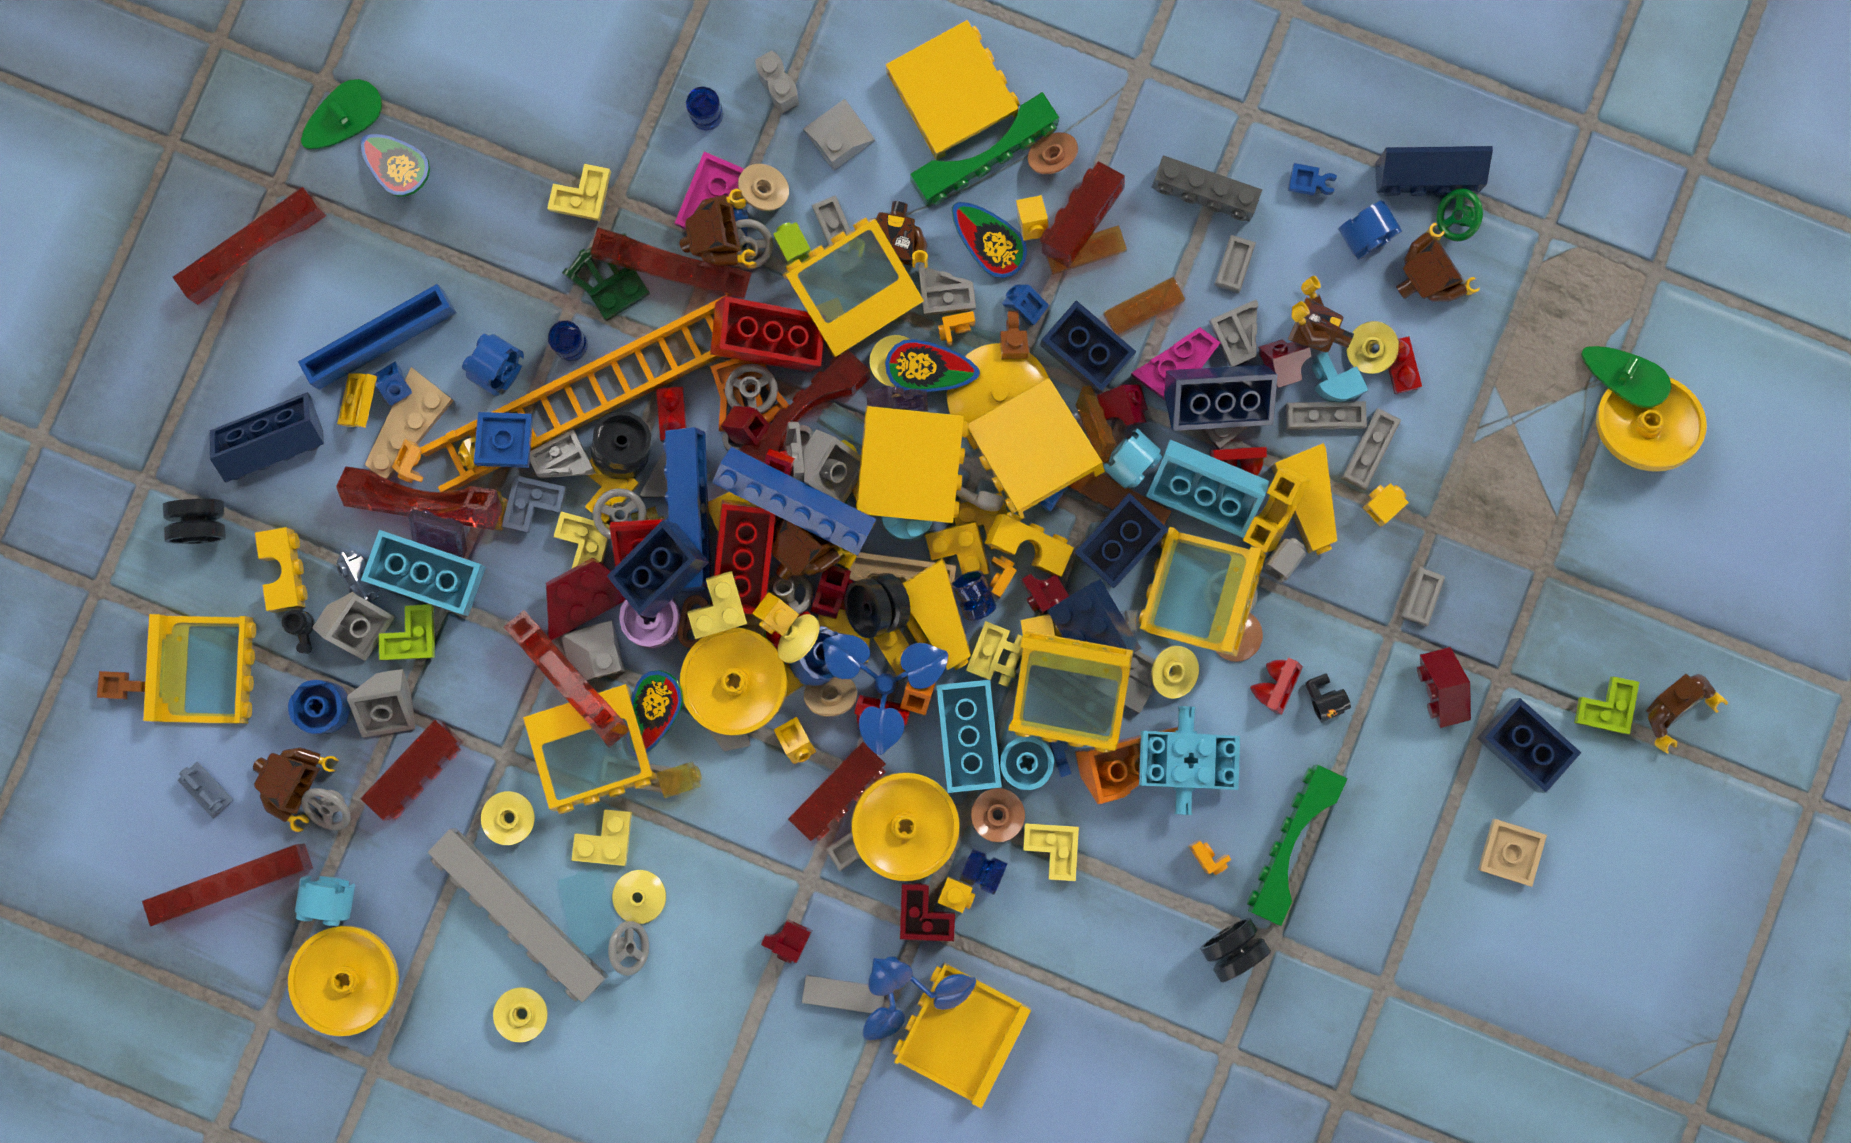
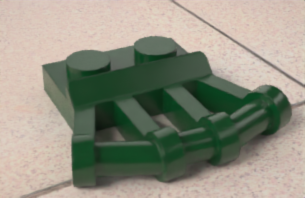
M626 233L619 234V237L596 240L594 242L595 245L589 249L580 250L579 255L568 269L565 268L562 272L564 276L590 295L606 321L650 295L647 287L633 267ZM622 247L625 268L619 270L607 250ZM599 254H602L614 275L605 280L591 260ZM585 263L598 282L594 287L577 276Z

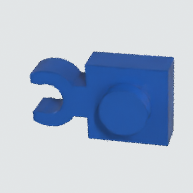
M1294 163L1288 191L1314 196L1316 189H1319L1325 195H1332L1335 189L1327 187L1325 181L1335 182L1337 175L1327 173L1321 176L1319 175L1320 168Z
M1061 740L1049 742L1060 777L1071 775L1072 773L1065 751L1069 750L1067 742Z

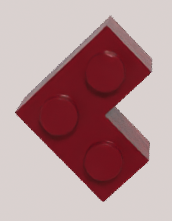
M1448 647L1421 654L1417 673L1420 681H1425L1427 693L1430 698V703H1427L1430 718H1435L1440 728L1470 721V681L1452 648Z
M902 883L900 939L954 942L955 912L928 911L929 884Z

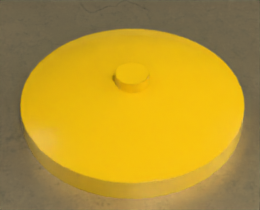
M1000 343L981 346L965 356L979 368V377L967 385L947 390L948 410L951 415L964 416L963 421H967L970 424L1049 378L1048 374L1038 359L1031 353H1029L1028 359H1002Z
M1670 378L1671 390L1668 398L1661 405L1653 408H1640L1628 403L1608 388L1596 412V427L1600 439L1617 459L1640 470L1667 471L1685 464L1699 450L1707 429L1704 409L1690 389L1679 381Z
M732 628L704 636L690 649L681 668L680 686L683 691V702L693 718L713 732L724 735H742L754 732L769 723L784 703L788 688V674L785 662L780 659L778 649L773 643L761 634L748 629Z
M894 773L872 783L858 799L851 821L852 838L862 860L879 875L897 881L919 880L939 870L952 855L959 836L958 812L950 795L934 780L916 773Z
M336 926L320 931L310 937L295 954L288 974L289 996L299 1017L313 1029L332 1036L358 1034L377 1024L392 1007L399 985L397 963L387 944L371 931L356 926Z

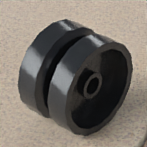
M617 411L607 414L598 421L593 431L591 456L594 465L601 473L615 479H627L636 476L644 469L649 459L652 435L643 419L631 412Z
M183 499L163 503V518L176 522L164 527V541L173 544H203L225 540V525L221 522L213 521L224 516V501L217 499Z
M882 573L871 578L854 581L849 584L845 591L844 605L848 621L854 631L863 638L870 639L884 633L899 630L905 627L909 621L911 611L909 596L900 579L891 573Z
M1245 918L1228 926L1209 939L1200 948L1207 961L1219 960L1215 964L1213 971L1220 982H1226L1246 972L1261 962L1271 952L1264 939L1256 938L1251 940L1258 931L1251 918Z

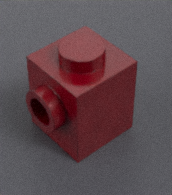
M733 406L721 424L723 430L734 443L757 446L770 426L757 408L751 406Z

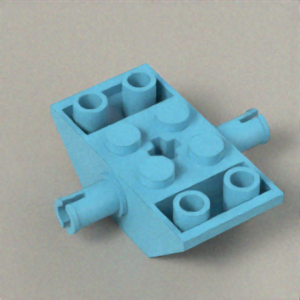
M1178 706V730H1175V732L1141 731L1139 785L1173 787V790H1176L1174 814L1192 815V791H1195V788L1239 790L1240 736L1197 734V731H1194L1196 707Z

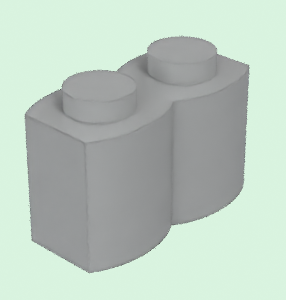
M771 50L755 59L759 79L763 86L770 91L775 107L780 112L785 113L799 105L796 85L792 78L785 73L780 57Z
M1295 538L1290 540L1284 539L1265 561L1262 571L1277 582L1283 583L1284 580L1287 581L1305 557L1306 552L1303 550L1305 546Z

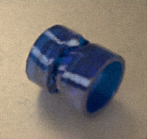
M703 86L693 89L686 99V107L690 119L701 130H713L719 126L723 119V108L720 99L711 88Z
M568 320L559 321L549 330L548 342L562 359L576 361L584 356L588 348V340L574 322Z
M982 571L967 572L952 582L951 586L957 600L960 601L959 605L966 620L975 621L993 613L997 605L991 591L988 590L989 585Z
M973 848L959 880L972 886L978 883L981 890L994 895L1008 863L995 857L989 860L986 853Z

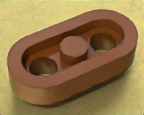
M699 595L688 597L682 606L678 639L687 648H692L701 639H688V633L692 630L687 612L691 611L696 604H699L701 608L709 606L708 601Z

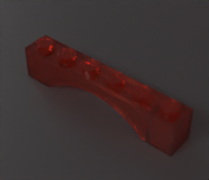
M302 187L174 275L173 279L184 295L198 305L219 291L230 276L255 255L289 236L307 230L327 215L313 195Z
M597 227L590 252L592 258L716 295H727L728 297L744 300L752 275L750 272L727 265L719 266L662 250Z
M848 349L844 353L836 357L834 356L829 363L830 366L824 372H818L812 378V384L806 390L801 389L792 399L793 402L787 408L783 407L776 413L774 421L770 424L757 446L745 444L739 451L764 463L769 449L778 452L782 451L788 422H798L812 409L825 402L853 396L871 379L870 369Z
M345 466L336 485V489L345 507L489 530L495 529L503 510L497 490L470 486L454 492L422 491L397 484L371 470Z
M525 610L504 626V629L609 748L630 731L621 717L575 669Z
M305 843L295 844L143 900L142 904L150 927L161 925L228 898L311 870L313 866Z

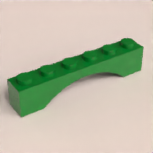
M1041 92L1020 105L1017 117L1009 131L990 149L974 157L959 161L945 162L932 160L910 174V181L926 206L932 203L938 205L947 198L948 193L953 190L958 192L969 185V180L976 176L981 178L991 171L990 167L998 162L1004 164L1013 157L1014 152L1019 149L1024 151L1030 148L1038 137L1042 135L1047 137L1057 130L1056 126L1059 123V116L1044 93Z
M1313 765L1312 769L1307 768L1302 779L1305 785L1301 793L1297 792L1291 803V806L1294 807L1290 817H1285L1280 827V831L1283 834L1279 842L1275 841L1270 849L1269 855L1272 858L1269 865L1262 867L1258 876V880L1261 881L1257 891L1252 890L1247 900V905L1250 906L1249 912L1282 926L1292 904L1288 869L1294 844L1301 831L1312 818L1324 809L1337 803L1348 778L1320 765Z

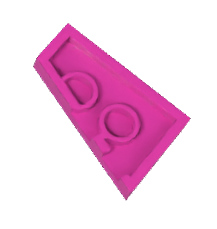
M703 152L674 225L686 230V219L694 214L702 200L720 195L728 197L733 189H739L738 180L744 168Z
M1199 327L1172 347L1133 371L1130 375L1165 400L1166 370L1202 368L1221 342Z

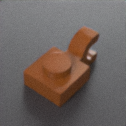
M1008 311V320H1006L1007 331L1000 332L1001 358L1028 359L1027 331H1019L1018 311Z
M99 671L97 698L127 699L128 691L145 692V682L129 681V673Z

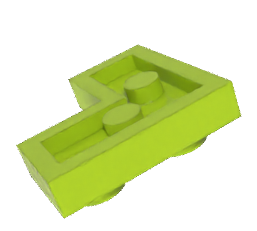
M434 605L405 606V632L379 633V660L435 658Z
M1611 676L1605 702L1579 697L1574 723L1622 734H1630L1640 682Z

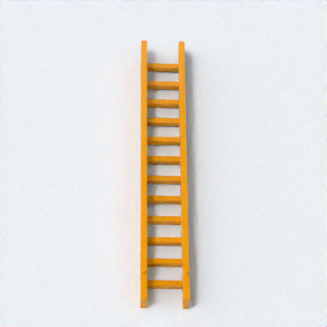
M721 298L492 412L526 414L523 408L541 400L554 429L537 437L532 427L531 450L571 429L576 430L722 357L710 355V351L701 355L688 329V326L705 318L713 332L714 320L711 315L715 312V303ZM682 330L695 358L678 366L664 338ZM659 342L672 370L654 378L641 350ZM635 353L648 382L631 390L618 361ZM611 365L625 393L607 401L594 373ZM588 376L601 405L584 413L571 384ZM564 388L578 417L561 425L547 396ZM477 419L420 447L421 454L426 457L445 447L447 448L460 476L438 486L440 493L444 495L500 468L478 466L466 471L459 460L453 443L469 435L471 438L475 437Z

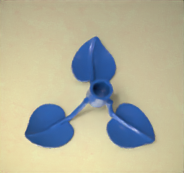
M840 634L826 638L823 641L825 662L827 668L835 677L840 679L854 678L861 668L875 679V688L882 694L880 709L873 706L865 708L859 719V729L866 745L877 755L884 754L898 742L904 732V720L901 714L893 708L885 709L887 695L892 694L896 689V682L908 676L909 683L914 688L923 689L933 685L946 668L948 660L947 651L926 643L912 644L904 650L901 656V666L905 672L896 677L888 673L878 676L863 664L870 657V649L862 639L853 635Z
M892 956L886 959L874 958L868 987L873 995H888L890 1007L889 1009L884 1007L878 1008L868 1017L863 1028L864 1039L877 1040L886 1038L896 1033L902 1027L905 1015L903 1011L895 1010L896 1005L893 991L904 987L909 980L930 998H935L933 1002L935 1008L946 1010L960 1005L969 997L975 987L976 978L963 974L951 975L938 983L935 992H931L912 976L911 967L906 963L900 962L897 957Z

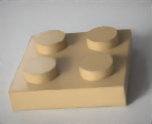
M1492 819L1478 870L1532 887L1547 835L1498 819Z

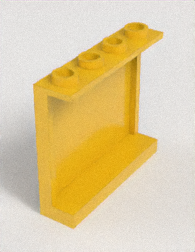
M968 20L885 64L886 74L936 161L946 156V151L1010 115H1013L1014 118L1017 117L1018 107L1020 106L1015 93H1010L1005 86L1007 84L1005 75L1001 70L997 71L994 67L993 62L995 60L989 48L984 49L980 42L982 37L976 26L971 27Z
M1050 378L968 424L967 429L970 435L966 436L970 446L973 450L979 449L982 454L979 457L981 464L986 471L991 469L995 476L992 478L996 489L999 493L1001 491L1005 492L1008 497L1004 500L1012 514L1017 512L1021 520L1025 518L1023 511L1091 472H1093L1095 477L1105 472L1102 460Z
M866 406L856 509L867 515L953 523V517H958L959 501H955L956 490L960 491L962 486V475H958L959 464L964 463L965 448H961L962 437L966 438L968 422L963 421L964 416Z
M944 962L942 968L936 966L930 978V981L934 982L930 991L935 992L938 983L948 976L955 974L971 976ZM977 979L969 997L963 1003L951 1009L941 1010L935 1008L933 1004L935 998H930L923 992L917 1005L921 1006L917 1016L911 1015L905 1027L909 1031L905 1040L899 1039L892 1054L896 1055L894 1063H901L969 1099L973 1105L982 1108L1031 1012V1008Z

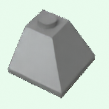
M845 99L803 128V131L833 171L875 142V138Z
M816 429L803 451L804 482L845 503L859 479L861 455L836 437Z
M351 592L327 605L312 628L324 639L366 661L379 642V633L386 632L395 616Z
M612 620L561 635L573 685L626 672Z
M403 669L376 673L347 696V701L362 738L415 729L411 691Z

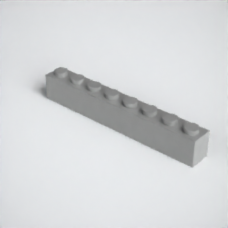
M457 828L449 829L427 852L432 856L430 861L441 871L445 869L451 875L449 879L459 889L464 888L471 894L469 899L479 908L483 906L490 913L488 917L495 925L505 927L509 931L507 936L516 945L521 943L528 950L526 954L536 964L542 963L548 969L546 974L554 982L560 981L567 988L565 992L572 1000L584 1002L608 978V975Z

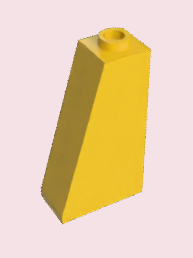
M1322 443L1278 461L1271 466L1274 475H1276L1278 469L1288 467L1310 479L1292 517L1308 554L1316 551L1317 555L1332 550L1331 544L1337 541L1326 447Z
M942 558L902 584L909 596L911 613L932 646L947 651V670L952 667L958 670L969 662L967 658L971 656L946 563Z

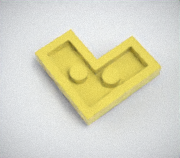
M584 164L579 189L553 184L547 209L551 212L600 221L611 170Z
M561 512L553 537L579 544L572 568L592 557L603 563L609 539L597 530L594 520ZM603 523L610 530V525Z
M732 571L706 578L713 604L687 612L695 639L747 624Z
M604 809L601 836L575 833L571 861L626 866L632 812Z
M1025 823L1023 851L1050 852L1048 879L1076 881L1079 827Z

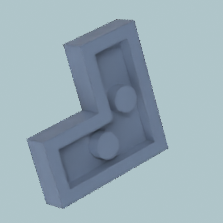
M514 475L502 527L530 533L536 508L557 513L562 512L567 487Z

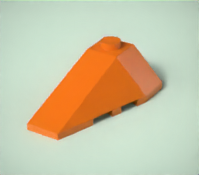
M1178 727L1157 732H1175V730H1178ZM1141 735L1119 740L1115 751L1099 752L1094 749L1095 747L1075 751L1080 777L1097 804L1124 798L1139 785Z

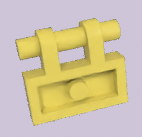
M985 621L966 671L990 681L994 671L1001 673L998 684L1008 687L1011 678H1015V668L1023 653V648H1021L1023 636L1017 634L1013 644L1006 641L1010 633L1009 630ZM1003 649L1010 651L1005 666L998 663Z

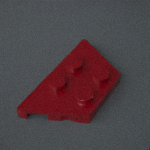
M592 557L546 582L548 636L550 641L626 600L607 577L612 569L606 568L603 563Z

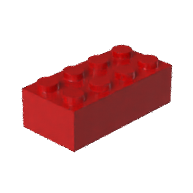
M724 296L715 303L710 355L811 372L821 367L824 338L807 311ZM821 314L822 318L825 321L826 315Z
M722 500L713 576L732 571L744 614H752L767 595L776 515L753 503Z

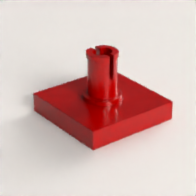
M664 519L611 522L610 534L615 566Z

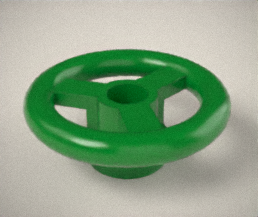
M1467 189L1453 190L1441 200L1438 206L1436 221L1439 231L1441 233L1444 231L1443 236L1455 242L1471 238L1478 231L1482 223L1483 207L1479 197L1474 192ZM1465 197L1473 203L1474 207L1465 205ZM1456 198V208L1453 210L1452 215L1444 220L1447 205ZM1454 224L1470 227L1461 234L1452 233L1448 229Z

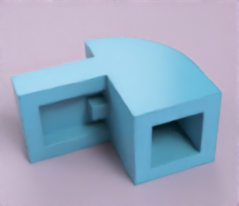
M1321 353L1312 360L1314 363L1312 365L1313 372L1317 379L1321 378L1322 380L1314 389L1324 400L1328 402H1348L1368 391L1357 366L1338 375L1328 353Z

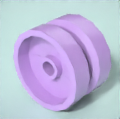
M672 599L655 616V622L650 621L649 624L648 617L638 615L628 601L625 600L620 609L619 621L622 631L629 640L639 646L656 649L667 646L677 637L681 610L675 600Z

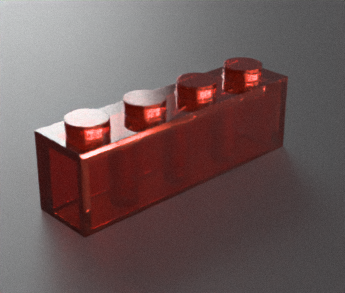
M1099 161L1093 169L1089 168L1083 177V183L1079 189L1075 188L1072 191L1067 206L1060 208L1057 212L1052 227L1046 228L1040 238L1042 254L1069 268L1125 189V175Z
M434 720L360 799L383 821L396 820L405 811L404 805L409 799L415 800L423 792L424 788L422 786L428 779L434 780L442 772L441 765L447 759L451 761L461 751L459 746L464 741L441 720Z
M862 742L788 820L810 841H813L815 838L820 841L830 831L827 825L834 818L839 821L849 811L846 806L852 799L857 802L866 790L865 786L871 780L877 781L887 772L883 769L886 763L865 742Z

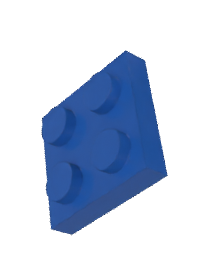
M478 412L474 454L475 466L529 468L533 424L532 414Z

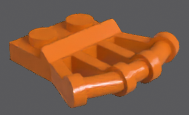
M731 359L710 366L721 398L719 432H725L721 424L727 417L728 401L725 396V384L729 375L736 368L745 364H758L766 368L765 364ZM745 372L737 379L742 380L745 377L752 376L759 380L763 375L757 372ZM768 383L767 385H765V387L770 392V387ZM749 385L746 388V391L754 392L756 387L754 385ZM733 386V395L736 401L745 407L739 388ZM777 392L776 397L778 403L767 412L761 414L769 425L782 412L785 411L787 413L792 409L779 392ZM760 394L756 397L757 407L763 404Z

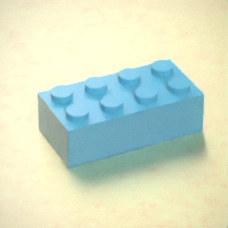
M1170 439L1146 497L1244 538L1265 497L1269 481Z
M379 530L361 580L468 617L486 567L482 564Z
M990 680L936 685L947 792L1001 788Z

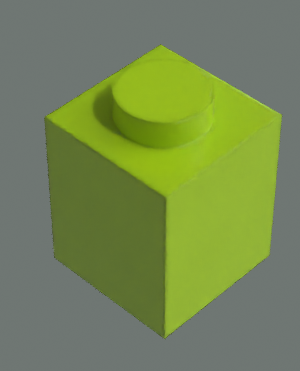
M797 222L782 224L776 229L777 232L773 233L775 241L788 265L797 259L802 261L810 257L808 252L811 249Z

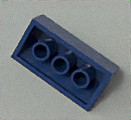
M1493 146L1386 147L1375 162L1376 193H1384L1385 196H1398L1400 193L1410 192L1412 196H1422L1426 192H1437L1439 196H1446L1453 190L1467 189L1478 194L1488 182Z
M1267 365L1166 370L1164 397L1171 429L1173 431L1273 425L1278 374Z
M308 392L210 430V460L223 481L226 483L231 480L241 479L246 474L257 470H264L272 464L282 460H290L295 455L305 451H313L323 445V429L311 396Z

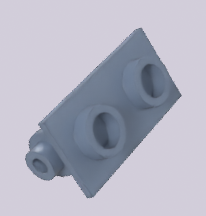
M356 550L350 551L346 555L344 552L341 553L336 567L339 575L345 578L349 584V593L353 592L366 600L369 598L370 601L379 598L378 592L380 589L378 586L361 580V574L364 573L366 567L361 553H357Z
M198 761L190 768L186 767L179 773L181 777L178 779V782L213 819L233 801L230 795Z

